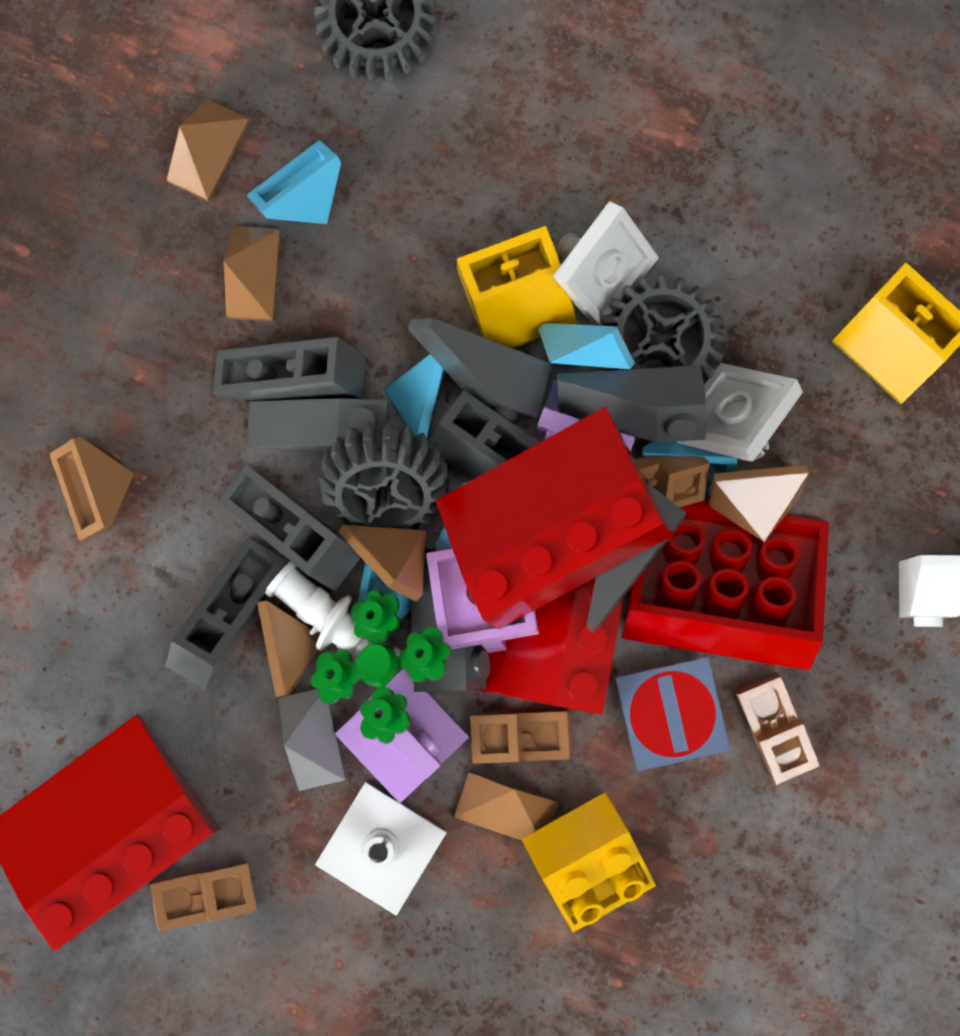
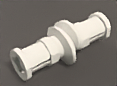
M290 561L273 579L265 593L270 598L273 595L277 596L297 613L296 616L304 623L312 625L313 628L309 632L311 635L320 632L316 644L318 650L322 651L333 643L338 651H348L356 662L359 653L371 644L366 638L361 639L354 634L356 622L353 621L351 614L347 612L352 597L348 594L335 602L327 591L321 586L317 587L296 570L297 566ZM396 647L394 651L396 652L398 657L401 650L398 647Z

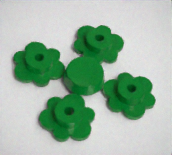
M372 590L367 594L366 601L360 600L356 602L351 609V617L356 622L354 634L358 638H366L371 645L366 646L359 653L356 662L351 661V654L346 650H339L336 654L331 652L322 653L316 661L317 672L312 675L311 684L319 689V699L329 705L336 703L339 698H351L354 693L353 685L358 683L360 679L369 686L379 687L373 692L371 701H365L361 705L360 712L365 718L361 722L360 730L365 738L371 740L378 738L381 743L389 744L394 740L395 733H404L409 728L410 716L405 711L407 707L405 696L400 694L394 695L391 689L383 686L387 685L395 677L398 664L403 670L409 671V676L414 682L421 683L426 678L432 681L440 680L446 673L445 660L451 656L452 650L448 644L443 642L444 637L439 629L428 627L421 634L411 633L406 641L408 647L404 648L400 652L399 657H397L396 652L384 643L388 639L389 632L396 631L400 625V620L396 616L400 608V602L392 594L382 595L380 592Z

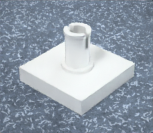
M609 201L582 238L578 237L575 233H568L560 240L557 247V255L563 263L553 275V278L592 325L603 326L601 319L604 314L617 315L609 308L611 299H620L626 303L622 294L623 288L629 285L635 290L639 280L646 276L659 257L625 209Z
M720 363L713 377L704 384L706 440L677 441V443L750 462L763 457L765 452L762 449H769L768 440L803 393L798 380Z
M366 781L315 865L397 916L447 831Z

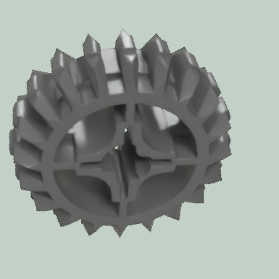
M319 0L322 5L315 7L313 11L315 20L320 22L314 28L316 37L324 40L321 48L325 55L335 54L333 63L336 68L340 69L349 63V75L353 78H356L361 70L365 69L367 79L371 83L376 79V71H384L385 78L391 82L394 79L393 68L399 66L400 70L408 75L411 72L409 58L422 63L425 59V52L422 47H433L434 36L430 32L438 29V18L432 15L437 11L436 0H405L414 13L413 23L409 31L405 33L401 30L400 22L395 18L400 12L399 5L404 0ZM346 5L352 8L353 16L357 18L352 25L353 32L348 38L345 37L339 28V19ZM384 15L385 21L381 22L380 20H378V18ZM372 16L375 19L369 23L368 17ZM378 42L389 45V47L381 49L368 48Z
M659 275L656 288L652 289L650 281L644 277L638 283L640 294L629 285H626L622 290L626 303L620 299H611L609 308L617 316L604 314L601 319L603 326L617 327L624 340V326L627 320L635 314L640 321L638 326L643 333V340L630 352L635 362L631 369H644L638 364H643L650 359H659L668 367L701 365L703 378L710 379L713 377L715 370L708 362L719 363L723 358V353L711 346L724 344L726 335L720 332H711L712 329L719 327L723 323V318L721 315L707 317L706 314L714 307L715 302L712 299H708L702 304L696 301L702 291L700 286L692 288L688 295L682 292L685 285V279L679 277L672 289L667 288L666 276ZM655 304L669 305L683 313L674 318H665L660 316L654 308L649 310L647 306ZM694 325L698 334L699 347L695 361L689 364L684 357L686 352L680 343V337L686 333L688 328ZM676 329L668 342V345L672 346V348L667 347L663 342L648 348L655 335L654 330L658 334L663 335ZM611 368L610 371H612V370H629V369H616V368Z
M368 422L364 432L350 427L346 438L336 437L332 448L326 449V454L322 460V468L319 472L323 504L329 505L331 517H341L344 525L356 524L367 527L418 530L421 523H432L433 516L439 512L435 500L445 496L449 490L448 466L445 463V457L440 456L438 444H428L425 433L411 436L408 425L400 431L393 430L389 422L386 423L383 429H375Z

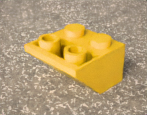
M546 226L457 258V272L482 337L513 349L540 339L539 327L543 323L577 324L571 299L553 278L561 263Z
M905 263L831 342L901 405L960 346V311L910 265Z
M606 792L521 839L543 882L573 933L586 925L597 922L607 913L627 902L638 899L643 893L656 887L628 829Z

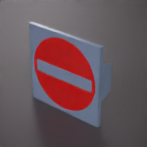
M709 657L615 678L637 772L730 751Z

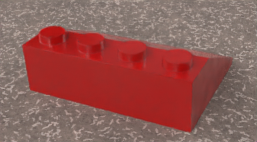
M606 406L435 500L461 575L483 621L498 629L507 626L674 536Z
M700 501L680 507L686 512L684 521L673 533L674 536L670 537L627 592L621 639L810 671L823 643L829 522L786 515L766 541L763 542L708 505V501Z
M596 578L536 609L539 634L505 640L507 650L488 653L490 674L486 679L487 689L477 691L602 715L624 597L595 634L587 629V619Z
M136 714L0 815V865L25 913L52 951L55 952L213 836L221 828L146 724Z

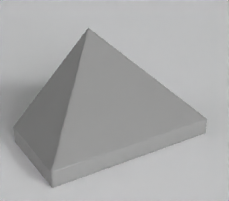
M319 689L278 698L284 748L299 791L346 780L330 705L323 703L319 699Z

